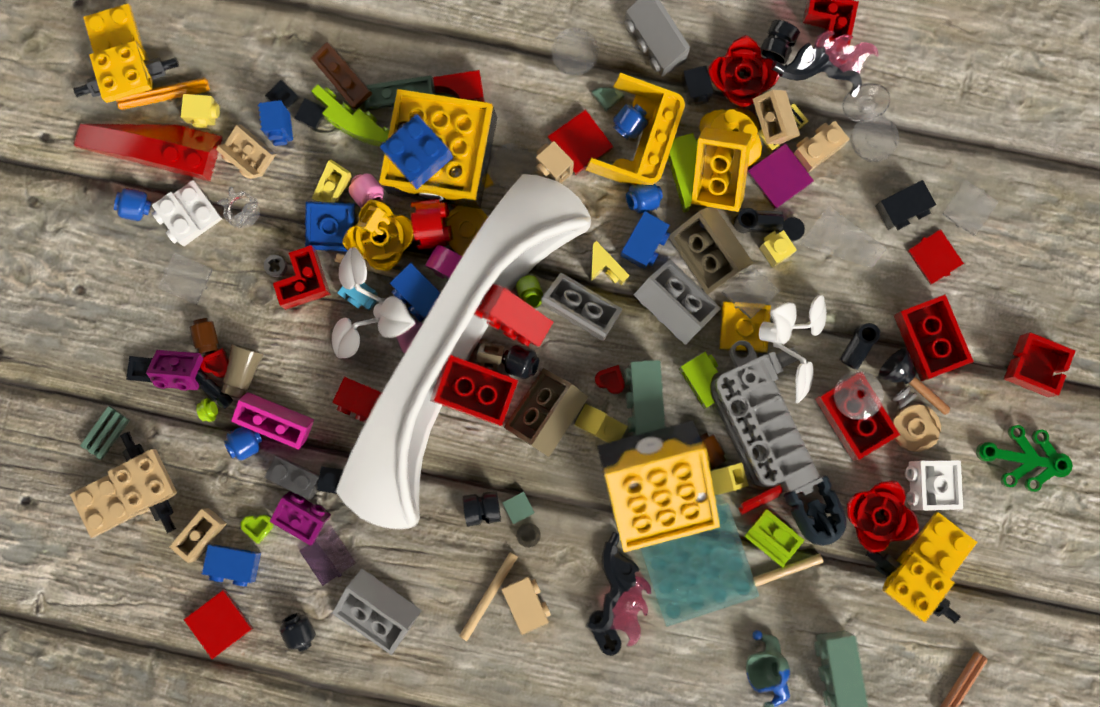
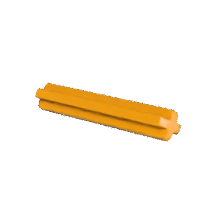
M206 78L154 88L118 99L116 103L118 108L123 110L183 97V94L194 95L208 92L210 86Z

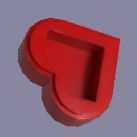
M221 348L203 356L200 366L202 371L210 374L213 373L218 378H224L229 362L225 349Z
M619 365L601 370L595 376L596 385L602 389L607 388L611 394L617 395L624 390L625 382Z

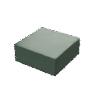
M524 492L502 502L513 524L535 513Z

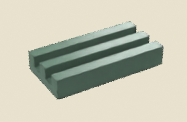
M108 406L80 446L88 450L89 453L94 454L99 460H102L130 419L111 406ZM113 414V416H112V418L110 419V421L107 423V425L105 426V428L103 429V431L100 433V435L98 436V438L95 440V442H94L93 445L91 446L90 444L92 443V441L95 439V437L97 436V434L100 432V430L102 429V427L104 426V424L107 422V420L109 419V417ZM120 419L121 422L118 424V426L113 431V433L106 441L104 446L101 448V450L98 451L97 448L99 447V445L108 435L116 421Z

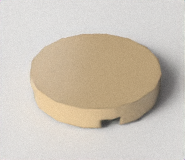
M920 404L905 406L896 413L892 420L900 433V436L894 440L907 451L921 452L928 450L939 439L941 423L937 414L929 407Z

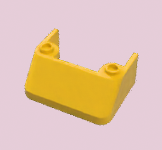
M620 73L613 87L635 95L632 106L634 107L638 104L647 112L644 117L648 120V125L642 132L633 161L622 158L610 165L591 158L585 170L620 183L653 185L662 177L683 114L685 102L683 97L676 92Z

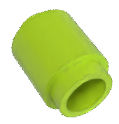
M531 275L521 277L516 283L519 298L534 309L539 307L543 292L538 279Z

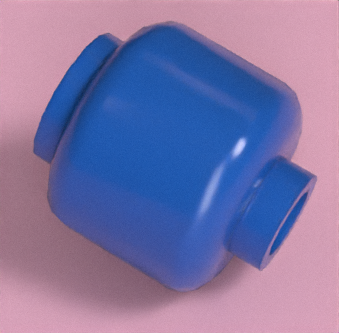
M626 104L613 118L615 124L613 128L627 140L629 137L636 139L648 125V120L644 117L647 112L638 104L634 107Z
M633 184L626 193L628 207L638 214L658 209L660 200L663 198L662 190L656 184Z
M124 188L122 192H117L114 210L117 211L119 217L140 221L144 215H149L151 201H147V194L144 191Z
M241 426L227 433V440L224 441V445L232 459L236 457L237 460L242 461L259 452L260 447L258 443L262 442V439L258 432Z

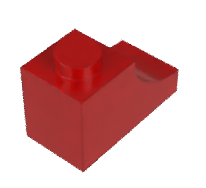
M480 70L433 77L436 93H447L459 99L485 102Z

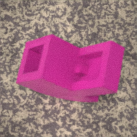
M437 245L425 267L431 269L435 275L442 279H450L462 256L443 246Z

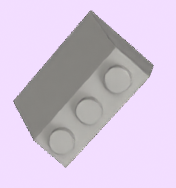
M637 0L626 11L624 24L630 33H634L638 40L636 42L639 49L643 53L646 52L649 56V63L655 72L658 71L661 76H664L686 62L690 46L660 0Z
M670 259L653 273L634 294L640 303L649 309L685 345L721 309Z
M563 273L558 275L541 299L542 305L550 311L557 313L602 341L605 340L622 311V308Z
M361 569L346 587L332 614L392 655L422 610L376 579L372 574Z

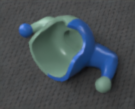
M755 630L752 634L753 639L763 641L766 648L765 651L749 655L747 658V678L755 691H773L775 694L772 701L765 702L763 707H776L790 698L787 686L790 666L786 658L781 654L780 643L777 637L762 634L761 631Z

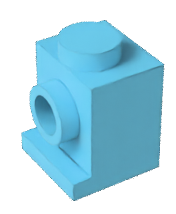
M360 284L361 288L371 292L376 296L378 295V293L374 289L369 287L367 284ZM342 286L338 291V294L344 299L349 296L347 301L358 309L362 305L364 308L371 310L377 302L357 291L355 287L346 289Z

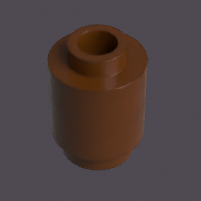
M207 318L194 320V325L189 328L194 347L198 349V353L205 354L218 350L217 344L219 342L214 322H208Z
M706 432L700 437L706 450L708 466L712 470L726 461L724 457L725 452L714 434L709 436Z

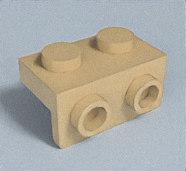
M241 124L235 126L225 144L218 145L216 148L222 154L221 157L225 161L234 164L243 176L251 179L263 176L276 155Z

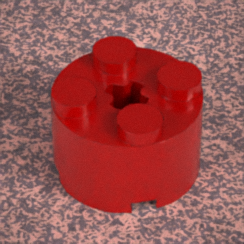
M441 198L411 202V207H415L416 210L415 213H411L415 240H420L421 242L417 248L422 250L435 248L437 245L448 246V241L453 240L452 228L447 226L446 217L449 216L448 203L442 202Z

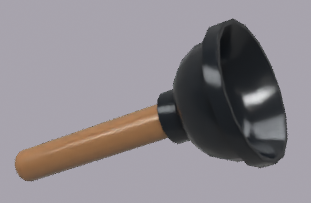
M906 348L896 351L885 361L879 370V378L893 383L904 382L909 384L942 414L946 415L950 412L951 408L915 377L916 374L912 371L913 362Z

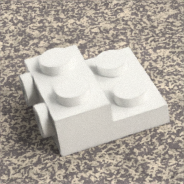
M194 180L175 193L169 192L152 205L155 210L152 213L154 218L160 225L165 223L169 229L166 231L167 236L174 244L178 242L182 246H186L222 220V217Z
M909 461L905 476L910 481V491L907 493L906 500L911 505V510L963 509L961 461Z

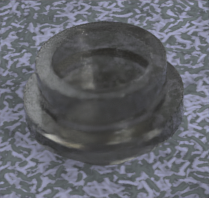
M525 523L518 528L516 537L520 545L530 548L539 542L541 534L536 525Z

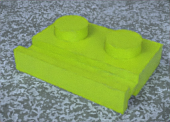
M768 509L762 512L744 535L746 539L782 568L805 541Z

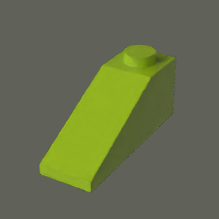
M694 133L674 138L668 156V162L683 213L689 211L692 201L698 139L695 140Z

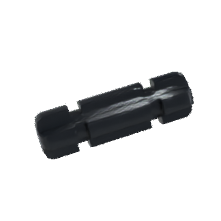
M198 370L195 379L200 388L213 400H217V404L224 409L229 407L233 399L228 394L221 392L222 389L209 378L207 379V375L203 371Z

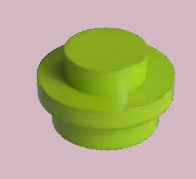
M209 398L202 399L196 406L197 415L202 421H215L218 407Z

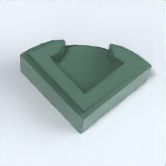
M600 87L592 91V95L606 112L625 97L618 89Z

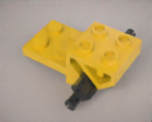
M127 3L83 17L93 53L89 54L95 77L87 79L86 85L73 88L77 98L91 93L93 97L101 95V98L106 103L151 90L153 79L165 76L166 70L179 67V63L176 57L162 61L160 57L148 59L147 53L143 49L132 7Z
M939 512L933 514L910 547L904 550L897 560L889 554L882 556L878 552H866L865 555L877 563L875 568L887 577L881 591L916 618L926 622L930 615L934 613L938 617L943 614L954 624L958 622L961 615L949 607L951 602L944 596L954 584L951 580L952 576L975 547L977 541Z

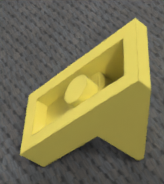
M330 159L312 199L320 202H339L344 189L351 184V172Z
M596 241L592 247L591 281L606 269L607 272L605 274L614 284L616 282L620 285L624 284L630 275Z
M587 404L584 405L574 424L606 443L620 440L628 427L608 416L607 413Z

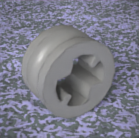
M271 255L264 262L265 271L272 277H282L287 271V262L279 255ZM273 261L276 263L280 261L279 266L281 269L279 271L274 270V272H271L273 268L271 263Z
M910 386L905 387L892 398L893 401L899 403V408L904 407L917 396L916 393L910 391Z

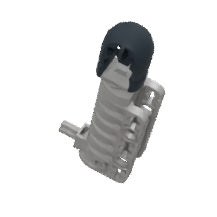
M737 341L730 348V357L736 368L722 374L711 382L710 390L715 406L752 483L757 487L780 485L782 491L786 492L783 495L787 505L792 506L790 511L805 539L820 546L830 545L841 538L846 529L847 518L836 492L830 490L832 484L828 476L820 477L775 383V380L779 379L777 374L783 372L782 368L798 361V359L785 351L777 355L775 352H771L757 358L749 342ZM742 345L747 348L748 355L746 358L742 359L736 356L735 348ZM794 347L790 348V350L798 354L797 350L795 351ZM731 395L732 398L727 400L726 397ZM731 404L736 406L737 414L731 410ZM742 418L743 421L737 422V419ZM744 428L747 430L745 434L742 432ZM752 439L753 443L747 444V441ZM753 448H755L758 452L757 458H755L752 454ZM817 484L818 492L823 496L826 504L820 503L818 499L807 503L809 509L806 514L803 509L804 504L802 500H799L797 493L803 492V495H807L813 492L812 487Z

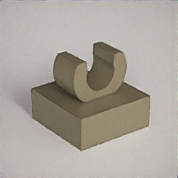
M481 342L477 355V361H480L479 366L484 367L485 363H492L493 371L496 372L498 365H501L505 346Z

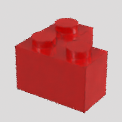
M808 0L802 24L825 28L821 47L825 48V52L843 56L850 46L859 1Z
M310 245L289 252L295 276L273 283L279 305L286 310L331 295L317 250Z
M344 376L332 403L338 405L336 410L349 416L351 412L356 413L355 419L366 423L382 392Z

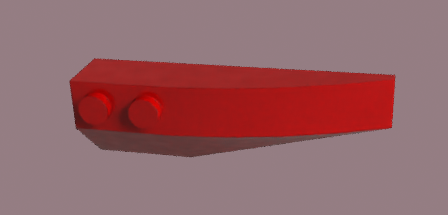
M80 124L73 146L210 182L219 153L216 148L218 145H221L223 137L173 124Z

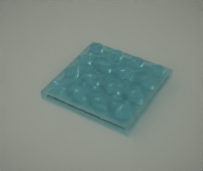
M728 503L716 506L720 527L640 548L666 627L759 597Z

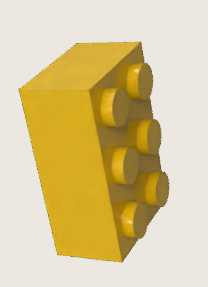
M704 126L698 138L691 204L739 212L744 200L752 134Z

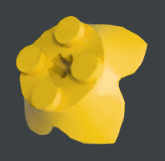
M743 108L715 110L701 118L700 133L705 126L752 134L748 166L759 162L762 144L758 135L759 122L753 112Z
M370 199L359 212V222L370 205L378 207L385 212L383 217L390 221L389 225L382 221L378 224V229L387 237L382 243L375 242L378 234L367 232L355 225L346 231L343 245L347 250L356 247L364 260L374 269L388 271L399 263L404 250L413 241L412 222L403 215H394L386 204Z

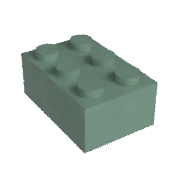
M660 360L630 362L628 368L624 370L625 385L630 387V392L626 394L627 409L631 408L632 417L628 418V432L633 433V436L665 428Z
M845 630L816 635L817 641L814 642L816 656H820L821 660L818 672L820 680L825 683L826 691L822 692L825 706L868 707L856 635Z

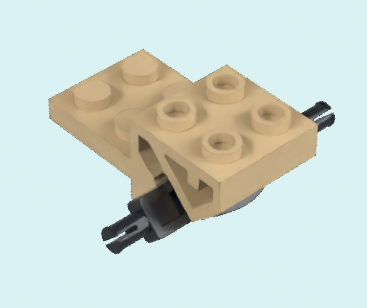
M130 432L120 435L126 447L123 455L127 462L107 471L109 475L70 494L90 538H94L148 511H151L155 521L161 520L167 534L176 530L170 517L174 511L168 499L177 494V491L157 450L151 449L144 452L141 444L135 445Z

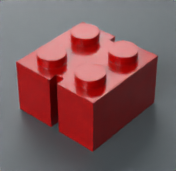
M1031 332L1020 335L1013 352V356L1017 358L1010 360L1004 380L1048 398L1059 396L1067 375L1053 374L1054 372L1061 373L1069 370L1076 350Z

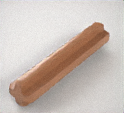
M978 652L972 655L940 707H959L987 662L985 656Z

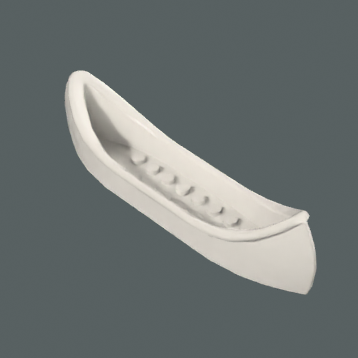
M523 174L485 221L428 314L363 427L336 490L344 504L361 519L374 525L395 529L411 528L418 523L420 519L419 489L422 460L430 431L442 405L431 402L430 399L442 366L449 355L466 361L471 357L489 326L486 323L487 320L484 318L480 319L473 314L492 284L504 287L511 292L516 286L517 281L525 276L536 264L590 228L591 217L586 207L569 188L560 182L539 175Z

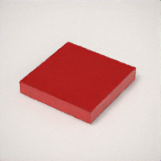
M586 109L548 136L551 143L554 141L574 162V175L584 170L591 158L598 160L613 149V145Z
M225 589L184 619L211 659L217 657L254 629Z

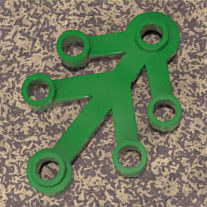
M1020 425L1011 426L1008 430V435L1016 441L1024 453L998 449L991 442L981 443L976 449L977 457L985 462L993 461L997 458L1023 463L1012 472L1001 476V483L1005 487L1016 486L1018 479L1035 467H1045L1046 469L1036 477L1026 479L1024 485L1030 492L1039 491L1042 488V484L1053 476L1065 477L1069 475L1073 468L1070 457L1063 453H1057L1051 445L1047 431H1034L1032 440L1041 446L1048 458L1040 457L1025 437V429ZM1015 428L1020 431L1018 437L1013 434ZM1038 433L1043 434L1044 439L1042 441L1038 440ZM988 447L992 449L991 456H988L986 454V449ZM1059 461H1062L1064 463V468L1062 470L1058 468ZM1007 476H1011L1013 479L1010 485L1006 482ZM1032 480L1037 484L1035 489L1030 487Z

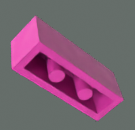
M247 392L238 400L231 422L300 449L307 441L315 419Z

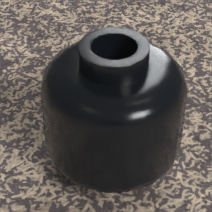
M521 345L512 346L510 350L504 352L502 357L505 371L522 379H527L531 375L534 376L539 367L540 360L535 350Z
M294 613L284 618L279 629L286 647L291 650L298 649L299 652L308 649L312 645L311 641L316 636L308 616L300 615V613Z

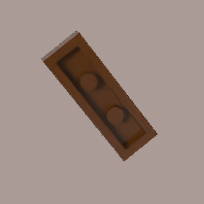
M326 42L311 57L313 62L352 108L357 110L373 94L330 43Z

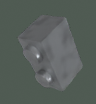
M275 456L264 478L306 499H313L317 492L319 475L281 456Z

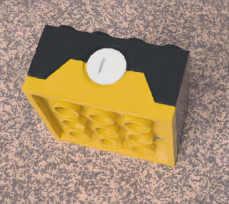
M397 89L388 139L418 114L450 150L453 159L416 190L390 159L384 155L379 180L381 186L390 195L421 200L441 198L442 202H447L448 204L481 209L497 124V115L493 104Z
M694 421L597 445L615 525L624 552L720 527L706 450Z

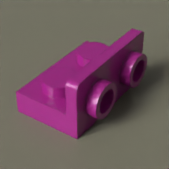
M156 350L146 374L153 385L160 389L198 390L199 384L195 377L203 357L200 353Z
M289 491L281 498L269 522L312 546L331 514L326 512L325 508L321 505L313 504L304 497Z

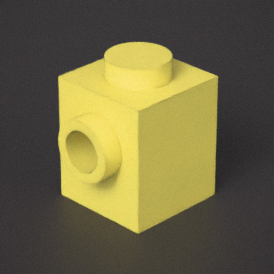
M183 94L181 118L186 123L198 128H207V125L215 126V120L219 118L220 107L214 98L205 95Z
M784 230L779 234L774 231L764 237L763 240L765 242L759 248L772 268L797 251Z
M742 463L710 471L714 495L749 486Z

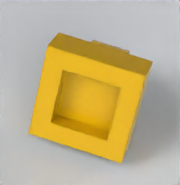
M370 205L357 226L367 232L382 235L383 232L378 229L379 222L382 221L389 225L390 221L383 217L384 211Z

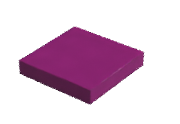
M784 144L747 171L748 175L775 210L814 182L787 144Z

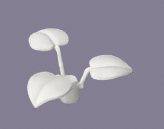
M356 247L350 248L343 257L338 274L342 286L346 289L355 287L357 291L378 301L379 304H376L373 310L376 318L355 322L353 325L349 318H342L336 323L332 332V347L338 359L350 358L357 352L360 345V336L356 330L358 326L377 322L381 335L392 338L404 333L415 324V321L408 314L403 302L399 298L393 296L387 299L380 298L360 287V284L364 283L367 277L366 263Z
M817 295L813 299L809 311L810 321L806 324H795V304L784 303L770 311L775 323L763 322L760 326L759 338L761 341L773 342V347L785 351L801 363L796 372V401L794 403H799L812 386L814 376L813 364L809 361L806 362L804 357L782 344H785L790 339L792 329L811 328V334L814 336L822 332L827 315L823 295Z

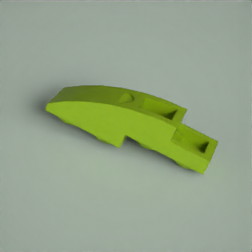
M317 84L313 88L312 93L315 98L327 108L322 113L323 116L334 127L346 135L369 145L380 147L387 141L389 129L385 126L383 128L379 127L376 124L378 120L369 111L364 113L358 109L354 113L346 103L339 104L335 100L337 96L328 87L323 89Z

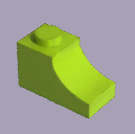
M706 352L679 368L703 409L715 403L711 395L710 385L713 376L718 372L716 369L718 364L711 354L707 355Z

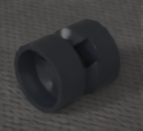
M774 20L768 30V38L764 39L760 48L761 56L778 61L784 65L791 55V47L795 45L800 31L791 23Z
M497 491L485 492L481 497L477 494L463 496V508L467 527L481 525L482 521H486L487 524L501 522Z

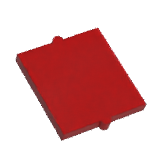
M941 229L928 238L923 237L920 243L908 250V253L930 285L944 276H950V272L964 264Z
M778 485L741 503V506L738 508L741 515L780 497V494L783 492L781 486Z

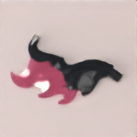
M825 31L818 36L813 48L808 42L800 48L790 64L783 65L778 61H774L771 69L779 73L780 77L795 81L805 80L820 72H825L829 78L850 81L853 86L850 95L856 97L862 85L860 71L863 61L871 54H874L876 57L879 55L877 48L871 43L861 42L857 45L849 46L848 41L853 38L852 35H843L829 41V37L834 35V31Z
M612 532L609 541L605 542L602 552V567L611 589L604 597L601 621L598 624L588 622L586 623V628L598 633L605 632L608 629L621 630L628 635L629 642L627 647L635 645L641 636V627L637 618L638 612L641 610L644 616L648 615V607L641 592L645 590L647 594H651V587L644 578L635 576V572H638L640 569L632 560L618 552V547L616 546L620 538L618 533Z

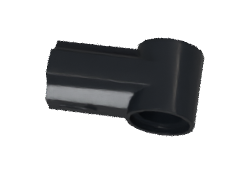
M744 208L736 215L733 224L735 229L743 234L748 232L772 233L774 231L780 233L784 225L783 212L759 211L752 208ZM741 216L749 217L751 225H744L741 221Z
M872 323L858 326L839 360L846 366L858 371L872 346L880 338L879 328ZM864 328H868L872 333L869 341L862 337Z

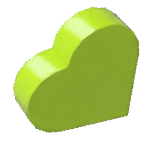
M263 514L258 517L252 515L244 517L240 526L247 536L256 544H260L272 530L274 524L269 522L271 516Z

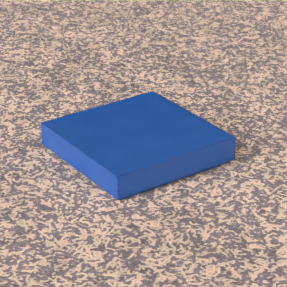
M306 201L305 247L312 245L316 250L348 252L343 245V238L346 231L354 226L355 203Z

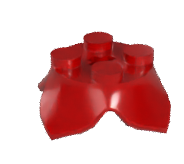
M747 35L735 40L729 46L726 55L715 58L708 69L713 84L722 91L729 101L742 107L754 104L753 98L770 90L780 77L779 73L771 69L774 61L763 58L757 42ZM740 71H743L744 75L748 77L741 79L738 75Z
M897 481L880 482L869 491H860L854 494L847 502V516L855 527L859 542L869 552L883 551L888 548L892 541L908 540L919 531L917 517L913 511L905 506V491ZM880 509L882 510L881 515L884 516V520L877 522L875 513L879 512Z

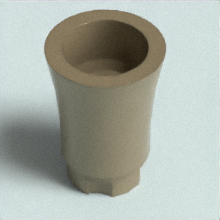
M231 344L229 362L221 392L238 398L243 397L246 391L249 390L252 378L264 354L243 346Z

